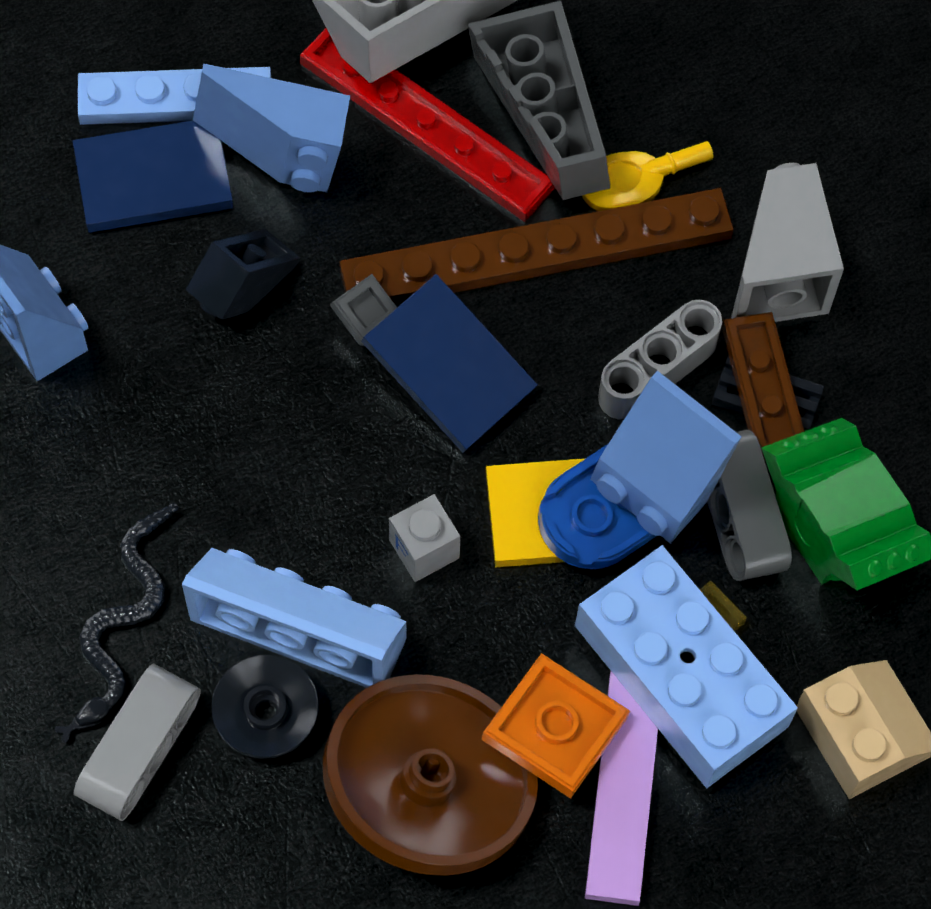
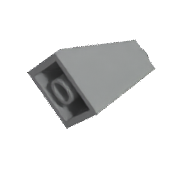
M785 163L775 169L767 170L731 318L772 312L774 321L778 322L829 314L844 267L817 164L800 165L798 163Z

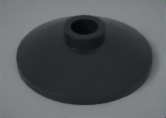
M275 655L252 656L233 665L219 680L212 697L213 721L221 738L235 751L253 758L267 759L279 757L295 750L311 734L318 716L317 692L309 675L296 663ZM263 705H270L276 709V713L271 719L263 720L256 715L257 710Z

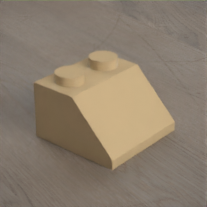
M887 660L849 666L803 690L797 704V713L848 799L931 757V732Z

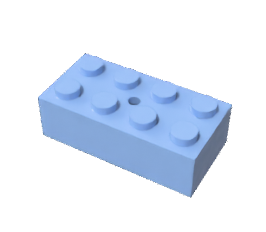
M663 545L579 604L575 627L706 788L710 787L789 727L798 707ZM690 652L695 660L692 663H685L681 660L680 654Z

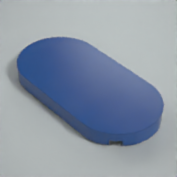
M607 445L557 477L547 488L539 507L538 525L545 544L558 558L579 568L600 569L614 565L656 537L647 532L639 524L637 517L623 505L607 500L599 492L596 484L590 480L597 462Z

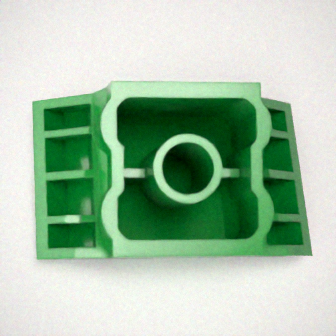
M839 418L761 447L776 489V500L786 532L821 585L830 580H842L858 591L931 560L930 532L916 524L909 501L876 453L862 445L856 425L843 418Z

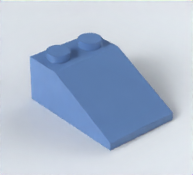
M203 64L192 120L278 182L289 184L303 192L322 191L327 193L342 145L350 95Z
M0 245V331L36 381H39L88 351L83 333L88 329V325L79 309L73 303L66 307L57 295L62 292L61 288L47 267L39 270L29 255Z
M656 371L600 456L590 480L596 484L599 492L607 500L616 504L620 503L637 517L639 524L647 532L655 536H661L671 544L707 503L742 436L663 374Z

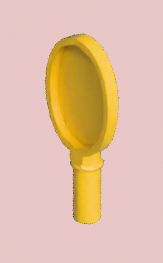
M706 141L673 153L667 152L664 156L658 158L638 151L618 152L608 155L606 158L610 189L582 195V198L591 208L597 211L649 202L660 192L664 176L668 174L674 175L677 171L713 160L714 155L711 145Z

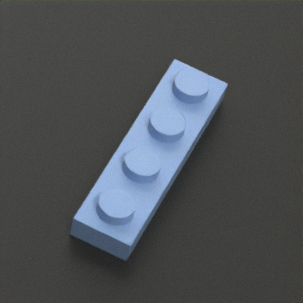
M270 67L227 68L271 78ZM202 69L78 73L80 125L192 121Z

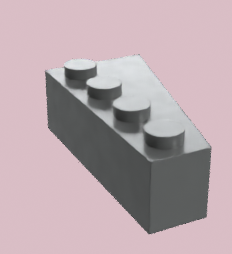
M557 1L468 23L475 60L561 198L566 200L610 189L606 153L562 2Z

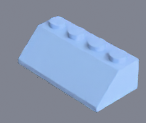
M211 548L190 570L182 583L191 621L366 688L390 678L407 639L406 621L400 619L401 616L393 609L380 604H373L371 608L352 601V597L339 588L333 586H324L323 589L304 583V579L291 570L281 567L275 568L274 571L256 565V561L249 555L234 549H229L224 553Z

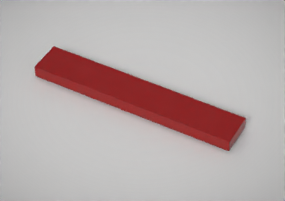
M327 28L300 54L301 65L342 94L350 95L352 101L522 221L526 222L554 190L555 187L548 175L395 69L369 83L340 56Z

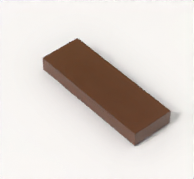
M767 312L723 320L722 331L747 428L755 434L760 447L804 432L773 313Z

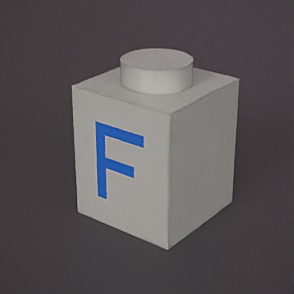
M435 494L389 518V541L414 582L459 559L460 534Z

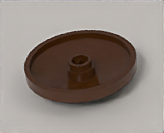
M414 674L393 677L377 682L357 694L344 707L336 719L327 740L323 756V781L326 794L336 817L345 830L363 848L379 859L398 868L427 875H455L474 871L490 864L506 853L523 832L533 812L537 798L538 777L481 740L484 730L501 709L498 703L467 684L433 675Z

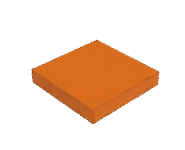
M541 653L484 730L481 740L571 799L627 720L630 710Z

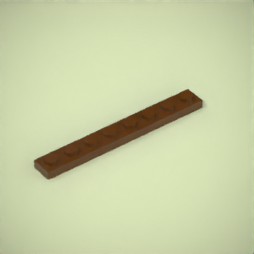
M717 188L341 260L340 272L345 293L373 274L393 303L399 304L407 300L435 274L443 280L453 293L729 240L732 238L733 226L722 190Z

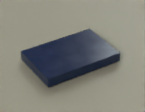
M193 120L73 140L88 233L233 208L221 140Z
M437 274L361 340L366 348L462 453L538 385Z

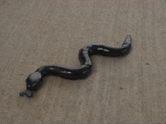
M171 503L161 510H157L153 514L138 520L135 525L129 528L121 541L120 558L127 570L144 587V597L134 605L102 609L86 620L79 636L81 652L87 662L107 681L108 691L102 698L95 697L88 700L79 710L72 724L67 727H55L56 733H63V743L68 742L71 732L75 729L90 730L92 727L105 721L110 714V710L115 708L125 695L127 682L124 672L116 661L103 649L100 637L108 628L136 625L148 620L162 606L165 584L157 570L138 553L137 545L142 537L149 535L152 530L158 528L159 525L179 510L176 503Z

